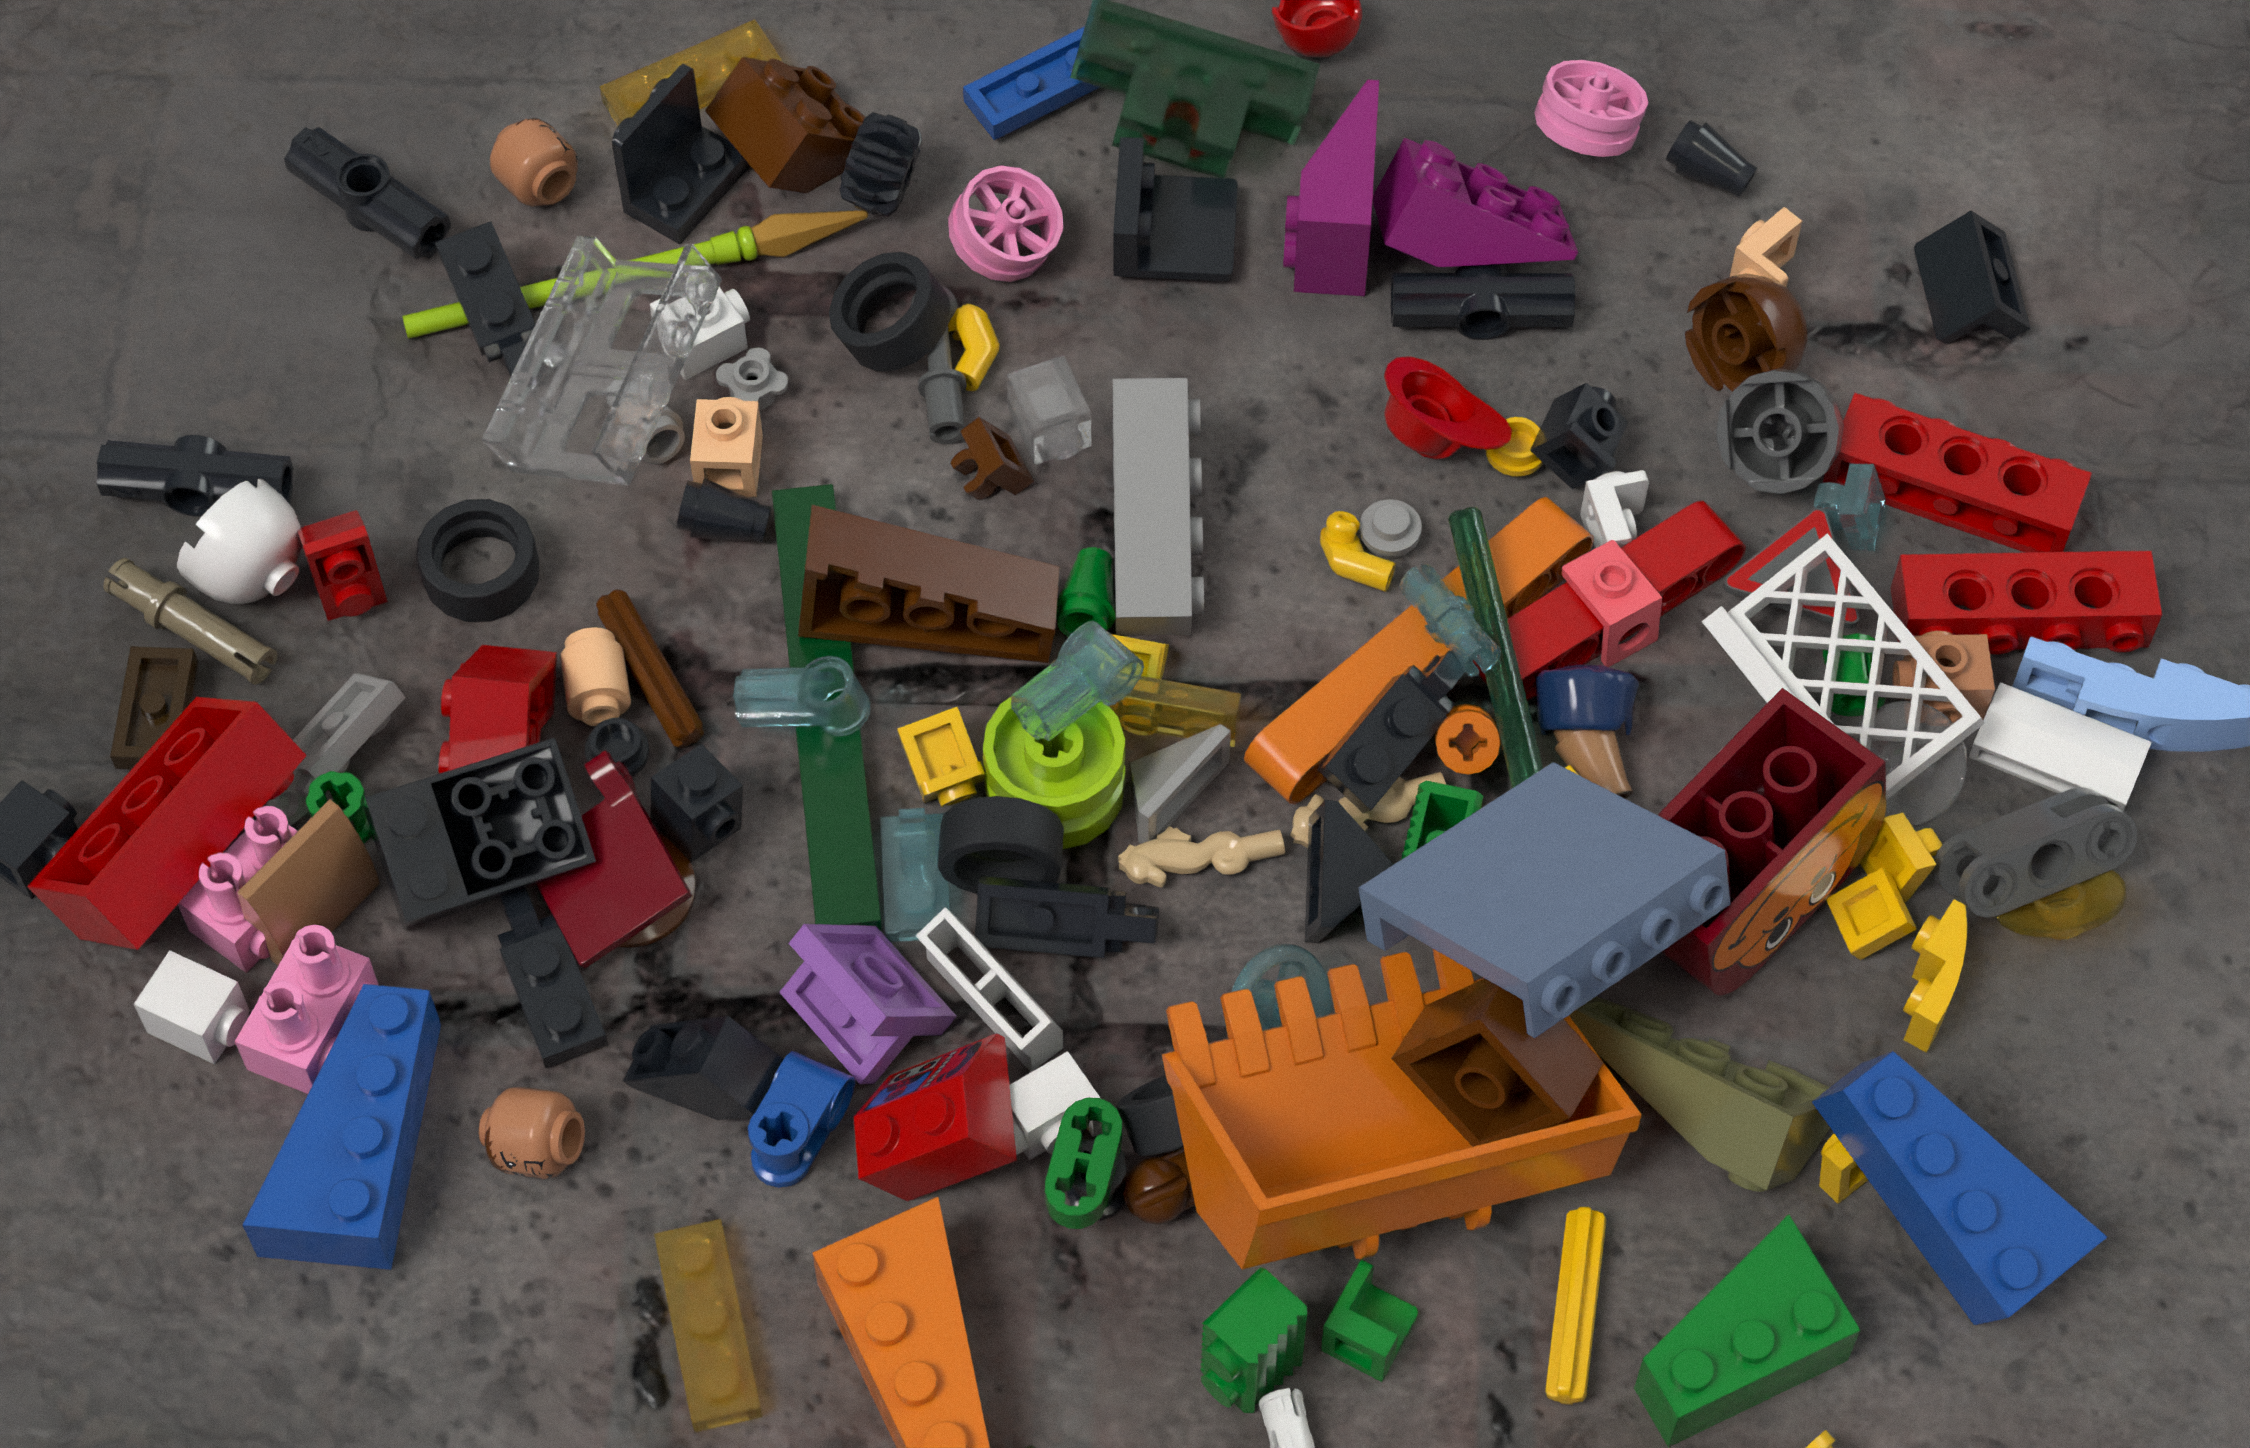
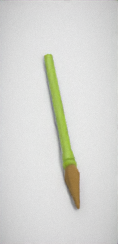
M858 210L773 214L752 228L749 226L740 227L737 234L734 231L711 237L709 241L522 286L520 289L529 309L715 263L722 265L739 262L741 257L747 261L756 259L758 255L786 257L866 219L868 212ZM459 302L402 316L408 339L468 324Z

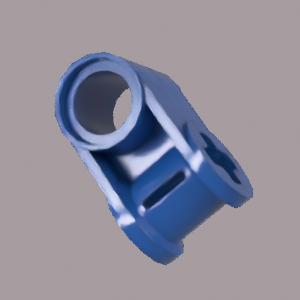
M791 1051L786 1055L775 1073L768 1092L751 1117L748 1125L749 1143L753 1148L751 1152L752 1170L759 1180L766 1185L780 1188L792 1186L800 1182L807 1175L829 1134L839 1125L848 1109L855 1088L853 1076L796 1051Z

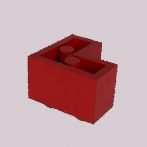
M481 645L465 663H461L460 668L452 675V679L447 678L442 689L441 713L443 717L450 718L449 741H444L440 749L439 774L540 742V729L554 714L557 652Z

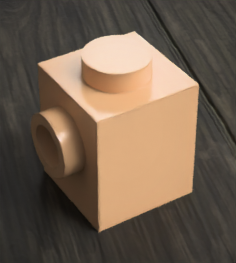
M723 397L717 400L697 399L690 456L693 482L703 483L704 478L744 496L757 497L763 439L758 401H743L735 397Z

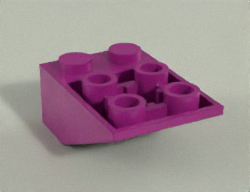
M1404 137L1372 198L1385 245L1436 267L1574 260L1578 254L1569 224L1566 222L1561 209L1560 201L1555 196L1535 186H1530L1526 191L1507 183V177L1489 165L1477 163L1475 168L1457 161L1452 151L1431 140H1425L1421 145Z

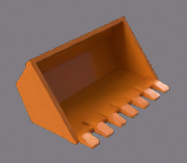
M1433 948L1440 988L1421 992L1413 961L1408 952H1400L1381 958L1380 963L1388 1000L1371 1005L1368 1003L1358 966L1349 964L1331 968L1327 974L1335 1013L1320 1017L1315 1015L1306 981L1303 977L1297 976L1276 981L1274 988L1282 1026L1262 1030L1250 990L1241 989L1224 993L1220 999L1228 1038L1208 1043L1198 1005L1195 1002L1190 1001L1168 1006L1166 1010L1174 1051L1162 1054L1166 1079L1173 1092L1196 1211L1242 1270L1336 1245L1339 1248L1353 1246L1356 1259L1372 1257L1378 1251L1379 1234L1399 1229H1409L1418 1226V1224L1445 1217L1453 1220L1464 1215L1467 1230L1484 1228L1490 1222L1492 1205L1611 1175L1630 1132L1638 1130L1642 1114L1603 1062L1571 1118L1545 1129L1472 1147L1391 1059L1427 1004L1484 979L1474 980L1470 969ZM1569 1015L1565 1017L1564 1020L1602 1061Z

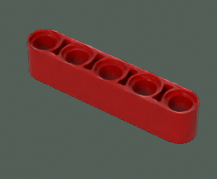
M1702 500L1688 505L1624 545L1621 549L1662 596L1661 617L1728 574L1744 556L1746 545L1718 514ZM1565 582L1482 635L1469 650L1466 660L1505 707L1515 708L1537 696L1536 677L1542 671L1579 664L1585 665L1600 656L1604 626L1572 587ZM1644 623L1629 629L1621 637L1619 643L1639 631Z

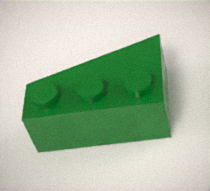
M1788 1214L1642 1359L1634 1389L1669 1448L1848 1361L1860 1329Z

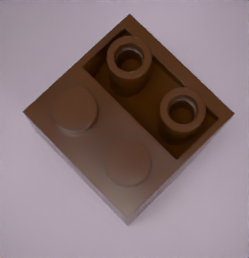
M743 56L705 110L769 188L800 193H809L844 172L852 142H854L859 126L863 124L865 118L860 111L846 104L834 90L836 83L821 69L814 66H807L806 69L790 66L774 58L764 61Z

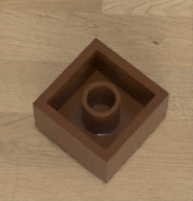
M1485 978L1427 1004L1391 1058L1472 1147L1545 1129L1571 1118L1603 1064L1564 1019L1536 1038L1528 1035L1523 1000Z

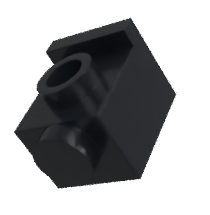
M1584 383L1553 400L1530 451L1571 489H1574L1586 483V481L1593 480L1613 470L1617 462L1613 458V454L1628 421L1615 410L1617 402L1609 391L1600 387H1591L1588 383ZM1570 442L1579 449L1576 456L1564 445Z

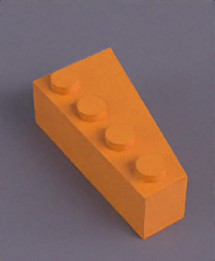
M933 1198L813 1252L818 1286L896 1448H990L939 1198Z

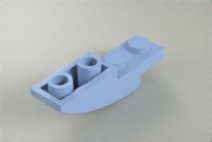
M2030 636L2012 687L2151 741L2149 749L2209 752L2250 747V685H2237L2205 674L2201 669L2193 665L2176 664L2164 659H2160L2153 678L2136 673L2132 668L2124 664L2107 663L2077 653L2063 643L2045 642Z

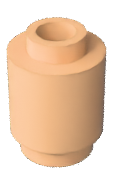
M592 627L573 632L566 638L565 648L560 655L568 713L573 718L591 726H597L602 721L610 718H619L631 705L622 646L615 641L614 634L607 629Z

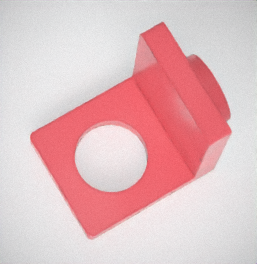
M1610 540L1563 565V578L1604 626L1601 662L1605 666L1610 667L1658 640L1662 596L1614 540ZM1644 623L1634 637L1618 644L1621 637L1629 629Z

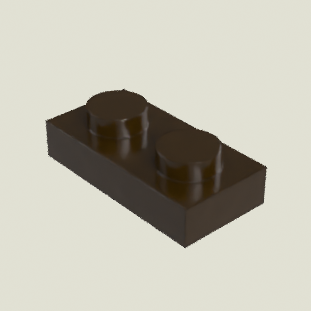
M130 647L110 754L115 769L131 770L191 703L198 667V659L193 648Z

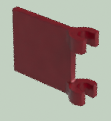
M606 750L584 764L591 779L605 797L602 802L581 815L596 862L537 884L579 965L585 969L693 897L643 807L629 771L622 762L618 761L615 763L610 753Z

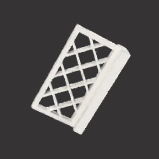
M1828 533L1730 611L1726 612L1720 606L1702 621L1767 703L1781 688H1784L1834 724L1830 720L1834 693L1866 696L1862 727L1835 726L1853 739H1860V744L1869 750L1871 749L1872 740L1905 742L1902 764L1886 776V800L1985 724L1981 716ZM1830 557L1841 570L1837 595L1805 593L1808 573ZM1850 583L1862 596H1849ZM1794 585L1793 592H1785ZM1769 603L1791 604L1786 635L1760 633L1749 619ZM1803 605L1835 607L1830 638L1798 636ZM1847 608L1872 609L1877 613L1878 623L1875 641L1842 638ZM1888 628L1900 642H1887ZM1771 646L1784 647L1783 659L1778 656ZM1796 648L1828 650L1824 681L1797 679L1792 672ZM1840 651L1873 653L1868 684L1836 682ZM1885 654L1912 655L1917 661L1913 687L1880 685ZM1927 675L1939 689L1925 688ZM1808 692L1822 693L1820 706ZM1878 697L1911 699L1907 731L1874 728ZM1923 700L1951 702L1962 716L1942 733L1919 732ZM1917 744H1927L1916 752Z

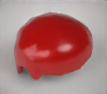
M1280 0L1279 7H1272L1271 9L1276 29L1287 47L1310 58H1329L1343 51L1355 38L1362 21V5L1360 0Z

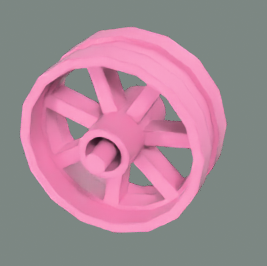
M1570 60L1552 66L1545 78L1542 88L1543 93L1538 100L1534 112L1536 124L1543 133L1560 146L1585 155L1597 157L1619 156L1631 150L1640 129L1639 124L1648 106L1646 92L1639 83L1621 70L1600 62Z
M997 166L985 169L969 181L963 193L955 201L948 217L949 238L957 255L973 271L991 280L1013 282L1033 274L1055 249L1063 231L1062 209L1054 192L1039 177L1016 167ZM994 193L1005 194L1008 197L1001 204ZM976 195L988 212L969 208V198ZM1038 224L1042 238L1025 226ZM974 225L984 227L982 237L977 233ZM1017 241L1035 254L1019 256Z

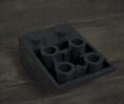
M555 738L370 795L364 799V813L403 930L500 898V896L533 886L596 862Z

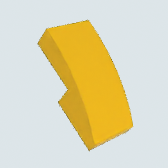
M1955 899L1941 920L1933 915L1926 919L1911 947L1912 950L1920 953L1912 978L1919 982L1903 1008V1012L1912 1016L1903 1040L1925 1053L1929 1050L1945 1017L1964 961L1967 939L1966 905Z

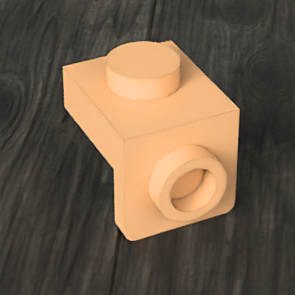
M1783 207L1767 222L1763 220L1755 222L1746 231L1740 244L1736 247L1730 277L1745 273L1765 276L1787 287L1788 276L1780 268L1794 257L1802 220Z

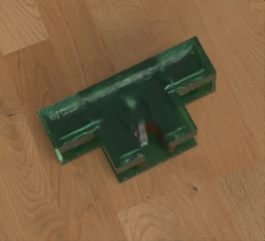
M1092 0L1070 78L1126 94L1111 146L1119 148L1120 137L1144 138V156L1214 177L1225 178L1229 160H1232L1241 129L1294 145L1307 115L1320 64L1110 0Z

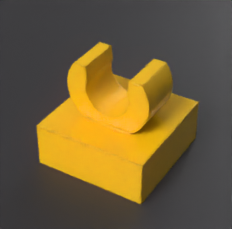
M1904 813L1884 817L1878 835L1860 864L1867 875L1881 867L1892 874L1904 902H1907L1937 865L1932 856H1936L1937 851L1943 844L1932 828H1925L1915 832Z

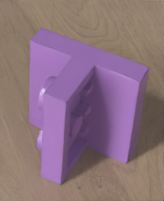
M803 924L789 942V945L804 962L781 989L780 994L859 1084H875L913 1036L942 1035L956 1018L954 1012L876 926Z

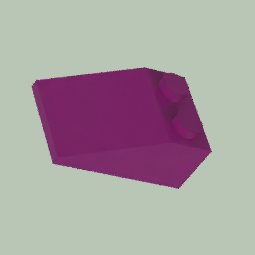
M1367 80L1305 165L1301 171L1299 196L1287 195L1283 268H1295L1293 292L1365 296L1372 215L1379 80Z

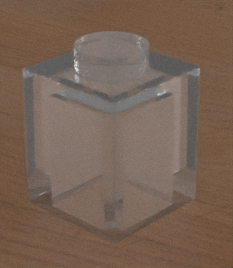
M1064 355L1007 374L1008 409L1034 465L1051 459H1067L1077 454L1081 449L1091 446V411Z

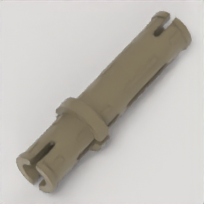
M126 557L115 562L108 571L121 580L116 582L110 577H105L104 591L118 597L142 612L147 624L157 630L169 629L241 674L254 685L260 684L271 673L272 669L264 666L261 662L265 660L275 665L278 655L275 649L265 646L188 598L186 589L174 581L162 582Z

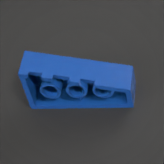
M1894 1051L1859 1064L1812 1101L1818 1112L1973 1325L2009 1318L2107 1238L2104 1233Z

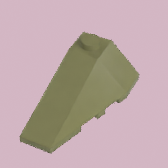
M1598 996L1569 1015L1596 1053L1707 1161L1729 1171L1728 1178L1740 1187L1763 1192L1794 1180L1830 1129L1812 1103L1814 1099L1830 1087L1791 1068L1768 1060L1765 1070L1731 1060L1728 1054L1730 1046L1713 1039H1709L1708 1042L1693 1038L1674 1039L1672 1038L1673 1027L1667 1022Z

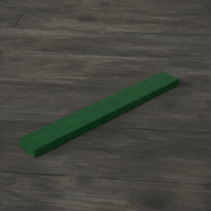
M833 484L772 490L815 924L876 926L882 931L851 642L798 636L811 507L816 505L836 510Z

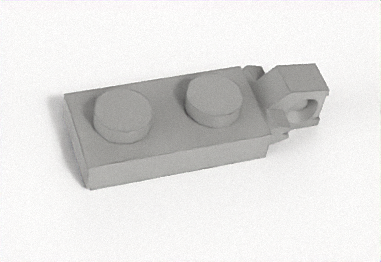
M354 673L293 739L307 756L293 771L295 777L288 789L277 798L267 801L264 806H273L282 810L290 826L309 811L306 805V798L309 794L310 784L318 776L329 771L344 773L349 765V759L367 739L386 727L390 721L391 713L406 698L397 685L392 681Z

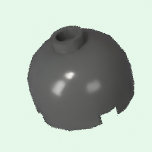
M1774 369L1755 374L1739 384L1740 386L1734 389L1729 399L1724 402L1719 411L1716 431L1722 460L1730 470L1733 469L1739 478L1748 482L1746 483L1748 486L1757 491L1784 494L1806 488L1829 471L1840 452L1844 423L1839 404L1824 384L1804 372ZM1782 423L1785 426L1784 431L1782 430ZM1796 430V435L1790 437L1792 431Z

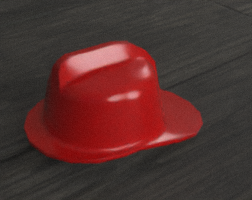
M1411 356L1397 357L1387 364L1384 379L1390 395L1386 403L1384 418L1388 429L1394 437L1406 447L1416 451L1423 457L1441 459L1452 456L1463 445L1470 448L1490 450L1502 448L1510 442L1512 429L1507 420L1494 408L1466 390L1444 369L1427 360Z

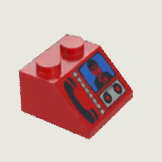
M996 1033L889 1075L854 1116L858 1179L908 1202L1017 1161L1005 1037Z

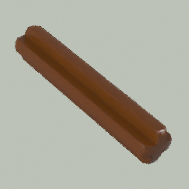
M615 589L608 595H602L596 602L598 616L605 628L614 634L615 641L622 646L625 663L672 744L677 748H685L691 743L698 742L704 736L703 723L627 592Z

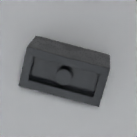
M1971 210L1915 244L1914 252L1935 335L1938 340L1949 344L1983 323L2010 340L2031 329L2005 231Z

